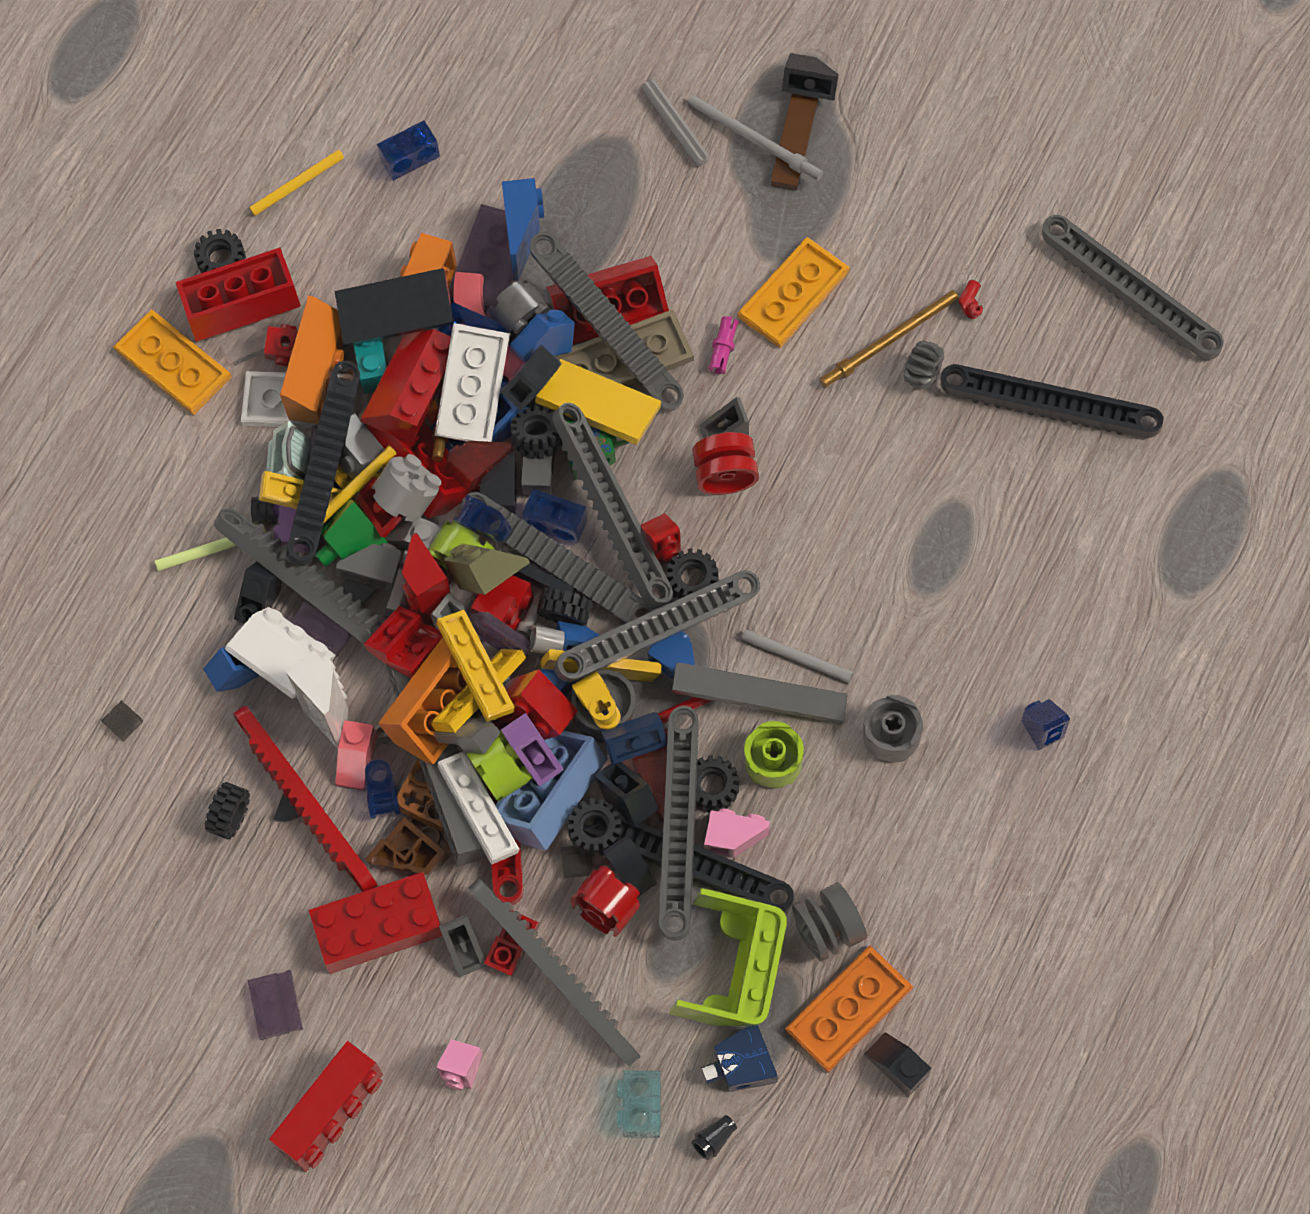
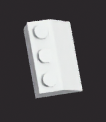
M270 607L253 614L225 647L227 652L292 699L296 697V694L286 674L291 668L313 650L320 657L326 655L331 662H333L336 656L323 643L311 638L301 627L292 624L279 611Z

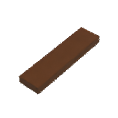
M792 93L779 146L793 154L798 153L804 157L806 156L819 98ZM776 157L771 186L797 190L802 172H796L789 167L787 162Z

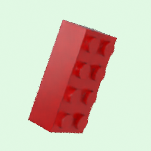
M424 872L308 910L325 966L330 974L443 937L439 928L441 925Z
M347 1040L271 1135L269 1141L279 1152L305 1172L310 1167L312 1169L317 1167L324 1157V1149L329 1143L334 1144L341 1137L344 1131L343 1125L349 1118L354 1119L363 1108L362 1101L368 1094L373 1095L381 1086L383 1073L377 1063Z

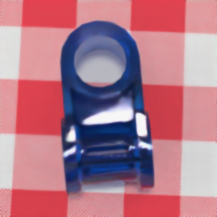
M466 495L464 498L466 502L459 515L454 516L453 521L492 541L500 542L507 539L511 532V525L504 515L498 510L487 506L482 501ZM500 520L501 523L498 529L490 531V525L494 521Z
M382 759L371 761L365 768L368 792L367 802L371 819H376L377 815L393 812L396 815L401 814L397 800L398 792L390 765ZM383 770L387 772L386 777L381 781L372 779L376 771Z

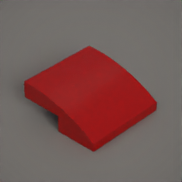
M399 606L364 643V647L386 665L412 678L443 636L439 629L425 624L420 614Z

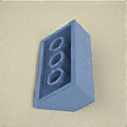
M563 731L560 736L544 740L564 770L541 786L533 778L527 784L497 802L495 806L513 838L526 846L545 851L548 849L569 818V815L573 812L572 809L577 806L595 779L594 775L602 769L608 760L593 737Z

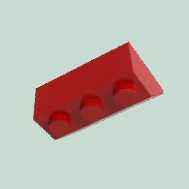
M415 533L411 536L403 566L402 576L405 584L401 585L406 594L404 597L409 604L408 609L420 614L423 622L430 625L433 623L430 614L446 594H451L447 577L419 535Z

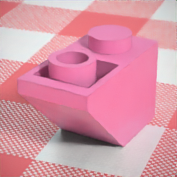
M719 809L718 812L711 810L704 848L718 855L734 858L769 835L770 821H766L764 817L756 814H748L747 817L735 815L734 811L728 809Z
M450 1040L437 1065V1070L442 1080L446 1081L445 1085L447 1087L460 1091L463 1090V1087L472 1089L483 1055L481 1048Z

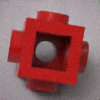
M287 324L280 325V328L268 326L264 348L265 359L275 360V364L280 366H288L298 333L297 327Z

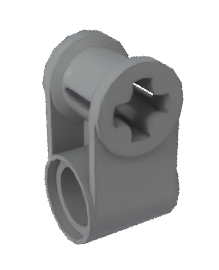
M529 625L531 634L529 647L525 649V654L543 657L550 649L563 650L564 631Z

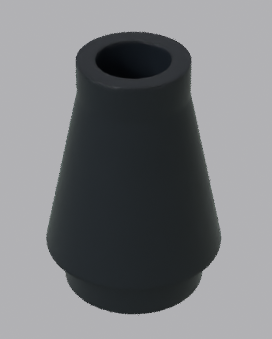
M724 1115L718 1121L695 1133V1138L691 1141L692 1146L706 1160L716 1157L729 1137L737 1129V1126L729 1116Z

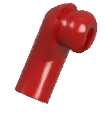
M975 280L968 281L958 299L964 315L970 319L977 318L983 312L982 305L979 306L975 300L981 288L979 282Z

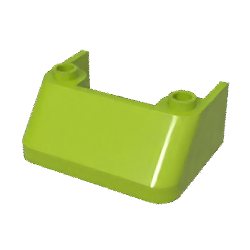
M701 888L693 900V905L721 911L719 922L721 931L729 938L740 940L728 997L718 994L711 995L704 1000L702 1005L677 999L670 1008L669 1014L715 1026H757L767 1018L787 925L786 915L776 906Z

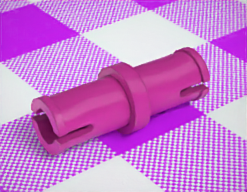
M721 317L717 338L712 343L714 350L708 370L713 372L715 368L714 373L716 374L726 373L730 352H733L735 347L733 339L739 322L737 319H733V323H731L733 317Z

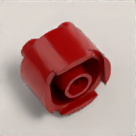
M601 866L598 870H593L572 896L570 902L574 909L578 905L583 910L580 916L592 927L604 934H608L610 930L614 931L613 936L617 937L640 908V903L637 899L640 892L630 883L623 884L615 878V874L609 868Z

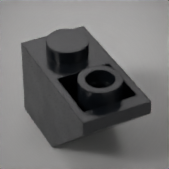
M540 345L508 378L500 392L522 411L543 389L562 363L543 345Z
M257 561L245 570L234 615V620L244 624L253 614L267 607L272 609L280 594L283 582Z

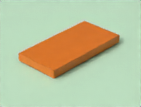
M869 945L785 1028V1031L829 1073L913 990V986Z

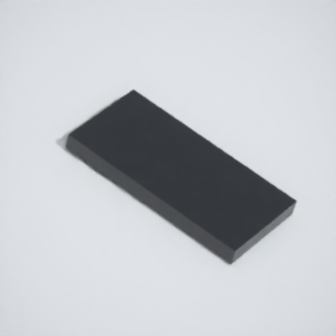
M444 268L334 291L345 347L454 324Z

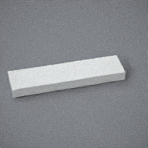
M462 751L439 761L437 767L491 865L517 854L519 847L467 754Z

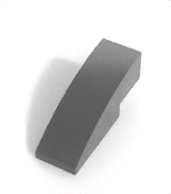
M535 430L529 432L528 434L541 435L546 432L541 430ZM554 450L552 456L549 457L545 453L543 459H539V455H535L534 459H529V454L523 457L521 484L523 494L551 495Z

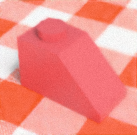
M344 720L338 746L336 786L365 791L377 740V734L373 725Z

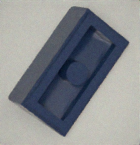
M656 712L620 723L610 730H601L612 765L666 747L668 744L662 721Z

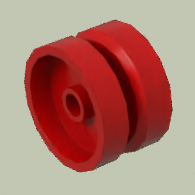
M733 432L715 434L703 438L692 447L694 466L698 468L696 470L698 489L703 493L711 495L733 494L744 491L759 481L757 462L753 459L755 457L754 443L749 435Z

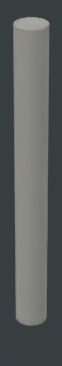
M745 630L742 640L847 683L852 678L853 672L749 630Z

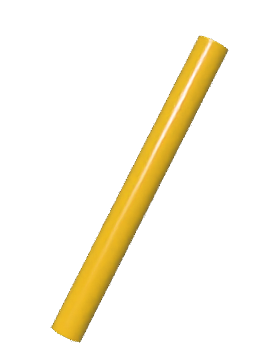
M339 149L251 205L249 207L251 213L254 216L258 215L343 160L342 152Z
M390 446L380 453L328 503L324 523L397 454Z

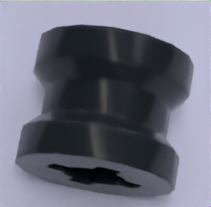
M258 496L252 497V523L255 525L260 524L262 521H267L270 524H277L278 517L275 516L274 504L260 501Z

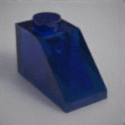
M1048 699L1042 703L1040 700L1029 704L1025 708L1021 722L1037 749L1041 750L1065 737L1070 718L1051 699Z

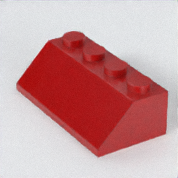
M281 247L175 282L196 342L301 307Z
M652 256L587 274L630 325L669 311L658 265ZM556 284L546 286L552 310H561L575 322L573 345L600 337Z
M435 329L404 334L360 422L412 444L443 384L451 336Z
M425 422L420 427L412 444L368 425L367 429L384 449L390 446L397 453L394 457L405 458L408 454L414 455L421 461V465L441 480L437 495L423 514L427 518L447 514L462 503L466 495L480 488L446 447L442 461L436 462L432 460L433 431Z

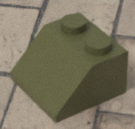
M467 544L456 546L450 551L451 555L443 560L459 589L484 595L530 563L526 557Z

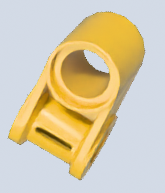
M597 670L571 685L584 708H587L599 728L610 730L619 724L621 719L619 709ZM607 710L609 713L604 716L601 712Z

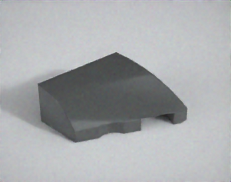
M478 708L456 733L436 731L433 736L439 743L459 745L465 753L485 754L501 732L491 721L486 722L481 710Z

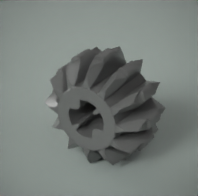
M924 340L916 343L905 364L906 368L903 372L904 381L916 388H930L942 367L944 349L933 342Z

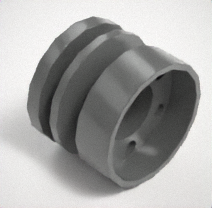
M839 882L820 891L821 906L812 897L805 898L807 910L800 902L792 905L798 932L808 949L813 952L820 962L828 959L827 948L834 955L839 953L837 938H840L849 948L867 939L866 928L849 894Z

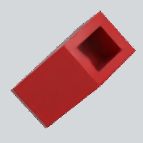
M666 513L640 525L659 563L662 561L669 562L673 556H678V552L681 551L680 529Z

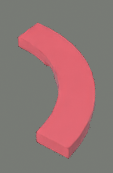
M455 272L454 306L458 323L493 330L485 315L483 275ZM509 346L507 347L503 376L509 378L524 363L510 350Z

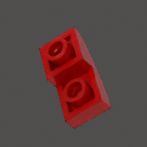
M524 915L521 917V920L529 922V929L537 930L539 922ZM502 928L499 937L496 936L484 964L512 976L525 951Z

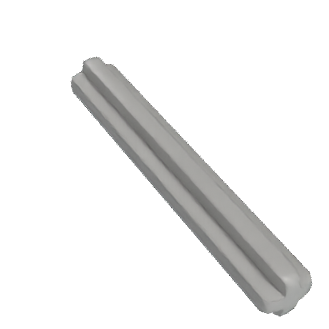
M651 79L643 84V92L697 166L707 163L709 160L707 152L656 81Z

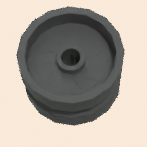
M609 669L597 671L621 714L619 724L637 718L636 696L630 681L621 673ZM573 690L572 704L578 709L574 720L579 731L585 736L593 737L596 742L604 743L601 733L603 729L596 725L587 708H584ZM603 710L601 713H603V715L605 716L609 712L607 710Z

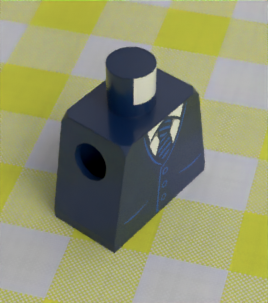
M758 1025L748 1026L714 1046V1054L717 1061L701 1067L707 1085L724 1079L729 1092L778 1082L777 1072Z

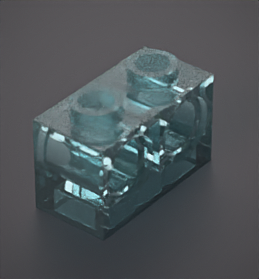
M623 1070V1079H618L617 1098H623V1110H617V1129H622L624 1138H661V1072ZM642 1082L647 1085L648 1089L643 1095H634L630 1091L633 1084ZM643 1113L647 1116V1121L642 1126H634L630 1122L632 1115Z

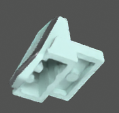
M289 421L274 429L273 439L268 444L266 471L304 480L314 440Z

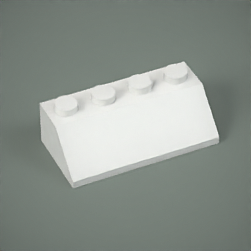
M313 650L286 674L303 712L338 749L344 720L348 721L349 709L345 702V699L348 697L342 690L344 687L338 680L340 677L335 672L336 667L326 655L320 657Z

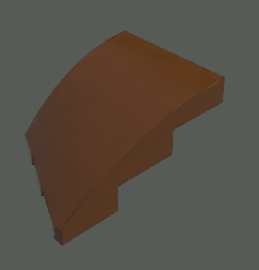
M424 799V804H423V805L418 804V805L421 806V807H420V812H421V813H423L425 804H426L429 800ZM434 806L429 810L428 814L432 819L438 820L439 816ZM403 817L385 840L382 838L365 860L371 864L408 872H424V875L428 876L452 856V852L445 833L411 817Z

